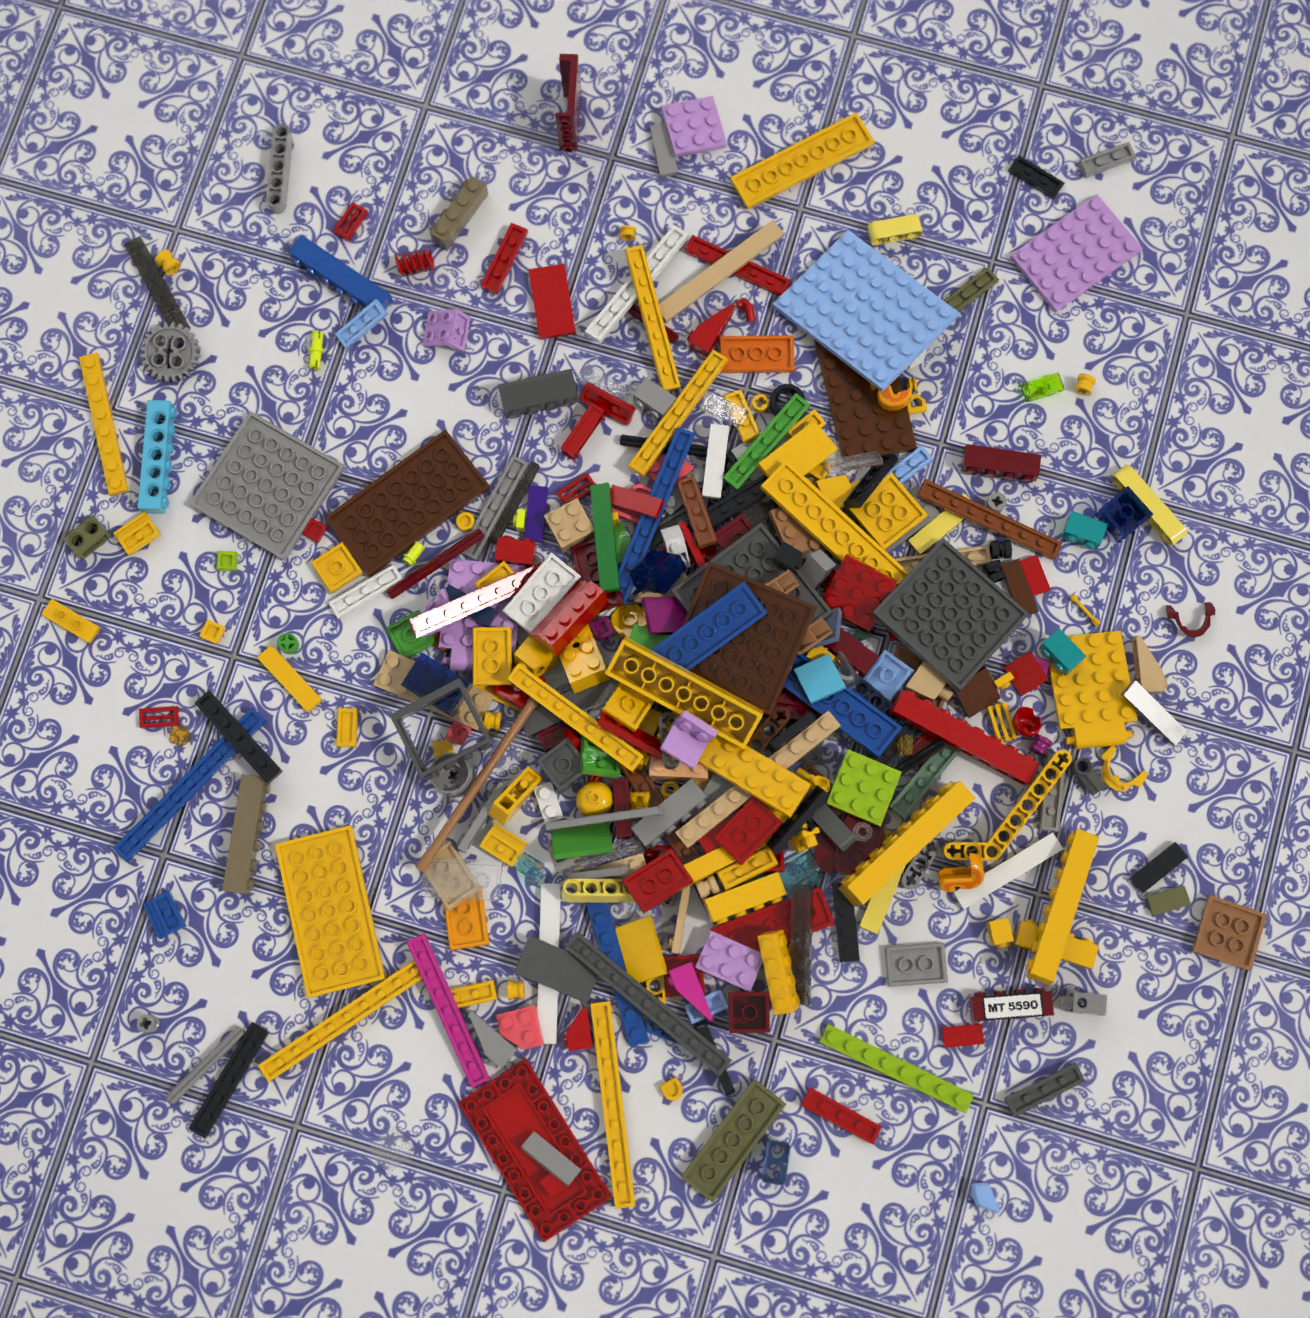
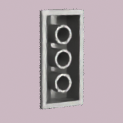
M572 368L498 384L506 418L514 419L522 414L528 413L532 415L540 410L546 409L550 411L558 406L564 405L568 407L578 402Z

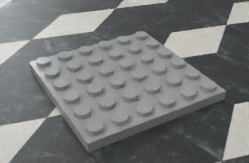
M250 411L189 505L286 561L309 521L315 516L346 467Z

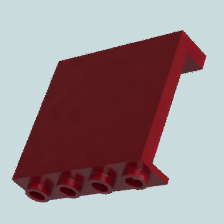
M560 53L559 62L563 96L568 97L567 113H555L560 150L573 152L578 151L582 97L578 54Z

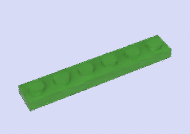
M795 393L726 473L723 479L734 489L739 490L758 468V463L770 454L807 411L810 404Z

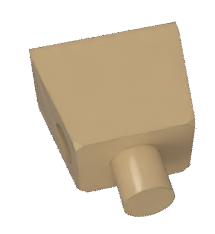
M922 662L904 688L905 691L910 690L916 693V696L931 702L937 696L948 702L953 695V692L945 687L947 682L924 662Z

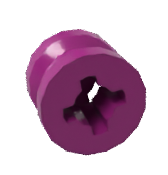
M1037 734L1034 736L1033 744H1030L1028 749L1039 756L1046 757L1048 754L1047 750L1052 746L1053 742Z

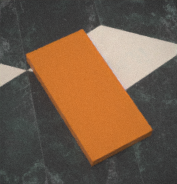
M794 335L720 336L719 338L720 354L728 358V363L720 374L794 373Z

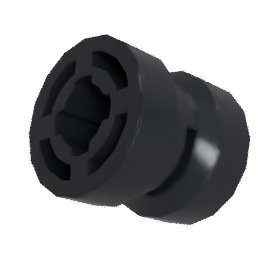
M1003 540L1002 542L990 541L991 560L998 559L999 557L1011 559L1012 544L1010 540Z
M999 559L982 565L983 571L994 583L1006 578L1005 572L1001 570L1002 564Z

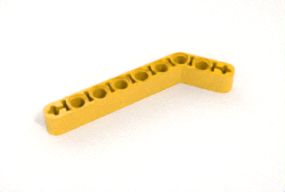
M1059 750L1051 756L986 843L950 842L942 848L943 857L951 861H969L966 851L969 846H972L976 849V854L981 857L982 861L997 860L1072 761L1070 752ZM1063 755L1065 762L1060 763L1057 767L1054 766L1060 759L1058 756ZM1047 769L1054 772L1052 780H1049L1045 775ZM1035 785L1042 787L1043 792L1041 795L1034 793ZM1024 800L1029 801L1031 804L1029 811L1022 808ZM1011 816L1019 818L1018 826H1013L1010 823ZM1000 831L1007 833V841L1002 842L999 840L998 834ZM952 846L954 850H960V846H963L961 853H955L953 857H951L950 853H947V849H950ZM989 846L996 850V855L993 858L989 857L986 853Z

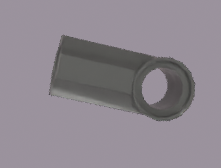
M1079 758L1071 763V773L1079 778L1092 796L1106 786V783L1092 767L1089 759ZM1079 762L1085 767L1083 772L1077 768Z

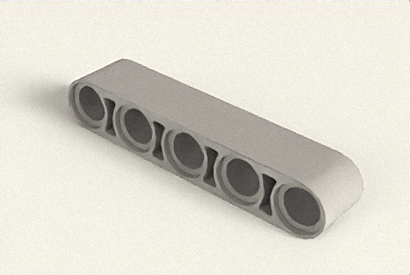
M285 124L276 125L272 136L266 202L274 214L283 213L287 203L293 137L288 126Z

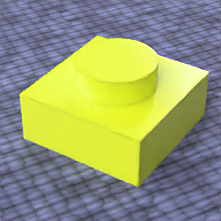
M518 509L517 515H514L513 526H516L517 532L524 533L526 510Z

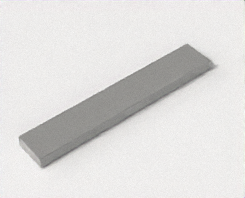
M512 455L470 531L472 533L476 529H481L485 537L461 553L462 555L474 561L478 560L529 467L528 462Z
M655 806L546 822L545 827L546 830L552 831L664 814L662 807Z

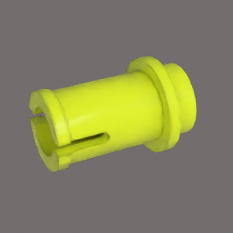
M416 541L408 553L403 555L404 558L402 560L409 566L416 564L417 558L425 547Z

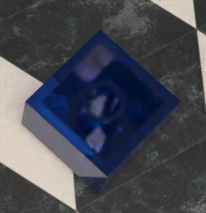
M1129 486L1101 507L1095 514L1099 521L1108 524L1107 530L1119 543L1154 515Z

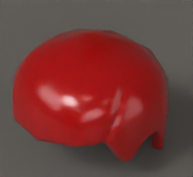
M1029 707L1017 709L1012 719V726L1019 735L1030 738L1039 733L1042 725L1040 716L1036 717L1033 712L1034 710Z

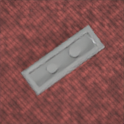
M665 123L651 125L650 132L660 178L678 175L676 160Z
M1127 142L1079 160L1078 165L1086 179L1134 161L1136 155L1130 143Z
M629 866L576 871L568 873V879L619 876L627 874Z
M533 1132L521 1146L525 1153L567 1187L581 1172L579 1167L536 1132Z

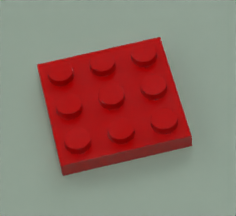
M846 554L822 599L831 610L840 608L842 617L870 632L876 621L871 613L893 591L898 581L857 558Z

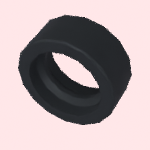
M783 384L773 390L770 396L769 407L775 417L781 411L776 404L779 395L783 393L795 395L797 393L805 400L804 393L799 387L793 384Z

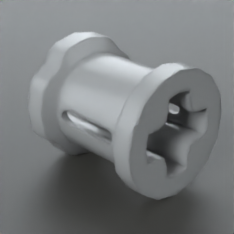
M142 1015L137 1020V1028L143 1033L155 1032L160 1026L159 1018L155 1015ZM148 1021H151V1025H149V1026H146V1025H145V1023H147Z

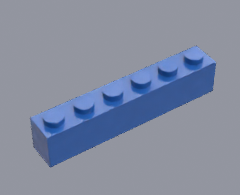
M303 235L299 237L288 251L292 258L291 261L298 267L303 266L310 275H316L321 278V282L326 286H333L335 291L341 296H348L350 301L356 306L361 305L365 308L375 299H378L386 310L393 301L390 293Z

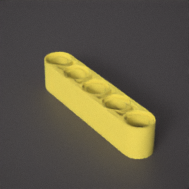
M1126 464L1111 476L1116 487L1169 546L1175 545L1187 535L1184 525L1130 465Z
M568 879L564 882L561 891L563 900L571 903H636L630 893L626 892L622 879ZM572 888L575 890V893H569L566 889ZM592 888L595 893H588L586 889ZM606 888L613 889L615 893H608Z

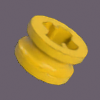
M629 225L620 227V232H622L619 234L620 239L625 241L636 239L635 227Z
M763 394L756 395L752 400L753 410L757 413H763L767 410L769 405L768 398ZM759 400H762L763 404L765 403V405L757 407L758 404L755 403H758Z

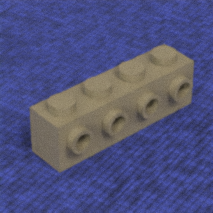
M472 175L463 182L459 193L452 197L449 207L442 211L439 221L432 225L430 229L432 242L447 251L488 196L485 183Z

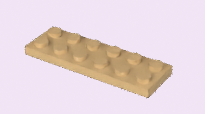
M389 650L373 685L414 702L456 679ZM464 683L482 720H484L485 713L488 711L494 695ZM460 690L427 707V709L479 731V727Z

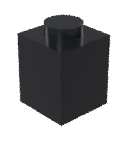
M783 541L772 562L786 571L790 569L792 572L794 568L798 570L803 560L800 558L803 553Z

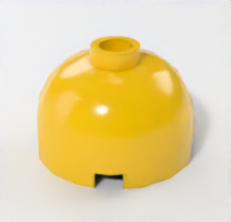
M591 781L582 785L578 790L576 806L584 817L607 814L613 809L614 794L605 783Z

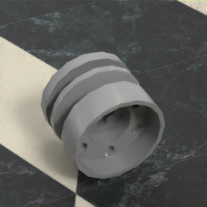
M445 753L440 755L433 761L431 767L450 758L456 753ZM462 759L455 762V767L447 771L442 769L438 771V776L431 779L432 784L437 790L450 797L459 798L464 796L476 779L477 774L474 766L468 760L462 761ZM454 773L458 774V775H457V780H454V779H453V778H454V775H453Z

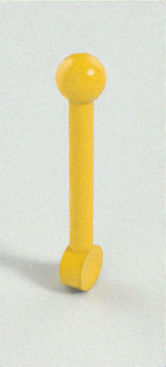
M1071 595L1070 600L1075 602L1085 612L1095 626H1098L1100 621L1094 618L1082 605L1077 595Z

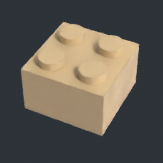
M578 498L544 515L545 522L562 553L571 550L572 546L586 542L595 536L594 527Z

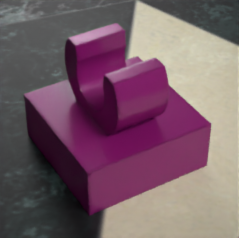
M606 615L589 624L598 642L616 633Z

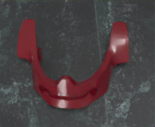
M1211 602L1204 604V623L1197 630H1188L1186 626H1182L1179 613L1175 612L1171 605H1166V613L1168 618L1175 619L1181 631L1187 636L1200 637L1210 627V617L1215 615V607Z

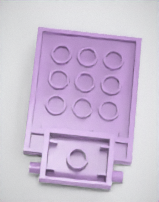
M452 559L449 566L447 586L450 584L466 594L475 591L477 588L474 584L500 563ZM507 564L514 573L526 569V566ZM515 595L490 605V607L498 610V614L490 627H512V655H514L517 648L519 625L503 613L502 610ZM465 616L458 619V624L441 630L439 648L452 650L451 657H444L443 664L450 665V671L473 673V627L485 626Z

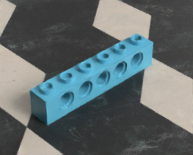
M147 400L138 509L142 513L165 514L166 508L169 506L167 490H170L171 486L169 472L172 471L170 456L174 451L172 436L175 435V426L173 422L177 416V409L171 401ZM165 418L162 424H158L160 419ZM163 436L162 441L156 442L158 437ZM158 454H162L159 460H155ZM156 472H160L157 478H153ZM159 490L156 496H152L153 491Z

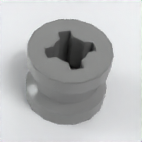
M999 492L992 493L987 499L985 507L1001 513L1007 504L1006 497Z

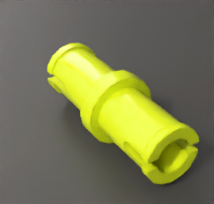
M312 331L311 347H309V369L314 367V370H320L321 354L324 353L322 348L324 332L320 331V334L319 331Z

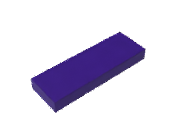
M529 485L524 538L538 543H543L544 515H546L548 487Z

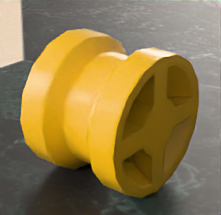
M1079 374L1077 377L1078 383L1075 384L1073 390L1080 395H1091L1093 391L1092 386L1095 385L1096 379L1088 374Z
M486 711L484 723L488 731L490 729L501 730L502 712L493 714L490 711Z
M519 980L518 982L507 981L508 1000H513L514 998L525 999L524 980Z

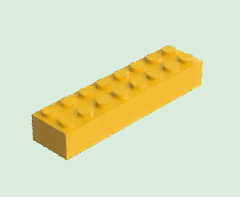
M626 636L605 672L606 675L678 714H681L684 710L688 711L718 731L717 735L745 749L764 713L758 707Z
M951 781L938 789L939 794L934 797L931 796L924 803L925 807L921 810L917 809L910 816L912 818L910 821L902 823L896 829L898 831L896 834L888 836L882 842L884 844L883 847L873 850L868 855L870 857L869 860L858 864L855 867L856 872L852 875H847L840 882L842 885L838 889L853 906L864 905L976 799L961 781L954 783Z

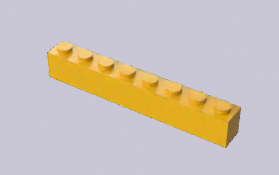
M1078 828L1068 835L1066 840L1068 848L1067 851L1064 850L1060 859L1063 864L1061 869L1058 868L1054 879L1057 882L1055 886H1052L1049 893L1051 901L1044 908L1043 915H1045L1044 922L1039 924L1037 933L1040 935L1038 941L1035 940L1032 945L1031 951L1034 953L1032 959H1028L1025 970L1028 971L1027 978L1047 986L1054 982L1100 837Z

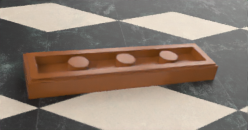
M695 476L677 481L699 548L702 549L718 543Z

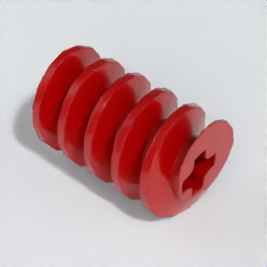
M431 247L429 252L423 248L422 254H420L418 249L415 250V256L409 251L407 258L404 253H401V259L394 255L398 272L403 277H406V271L413 275V269L419 274L421 267L424 272H427L428 266L431 270H434L435 263Z

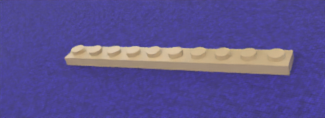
M827 711L768 759L788 769L839 729L841 725ZM734 785L675 833L685 846L689 848L753 796Z

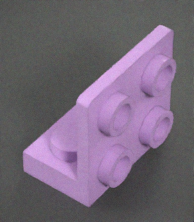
M459 309L429 311L422 345L425 347L447 345L457 352H464L471 317Z
M684 710L675 719L660 749L690 769H694L706 745L715 738L718 731Z

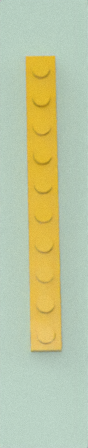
M415 960L260 1063L258 1066L267 1081L271 1082L421 981L423 978Z
M611 1001L591 1004L615 1209L634 1207L636 1205Z

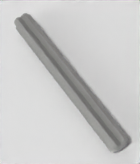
M239 1026L235 1027L166 1095V1099L171 1104L176 1103L245 1034L244 1030Z

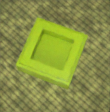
M218 551L216 570L237 571L238 553L235 551Z

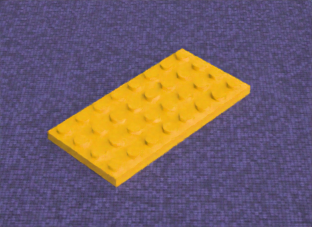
M349 825L275 844L307 998L386 979L353 826Z

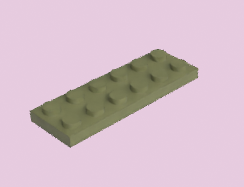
M753 1079L681 1175V1178L711 1202H714L786 1106V1103L756 1079Z

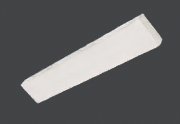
M1051 833L984 873L983 883L977 888H959L953 894L964 910L1057 854L1063 848L1054 833Z

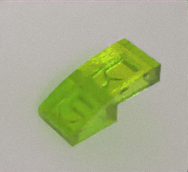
M1059 373L1045 375L1038 380L1024 382L1020 385L1026 403L1065 390Z

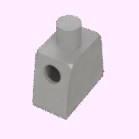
M1073 992L1072 996L1061 995L1060 1007L1072 1008V1013L1106 1016L1107 995ZM1078 1000H1085L1086 1006H1078Z

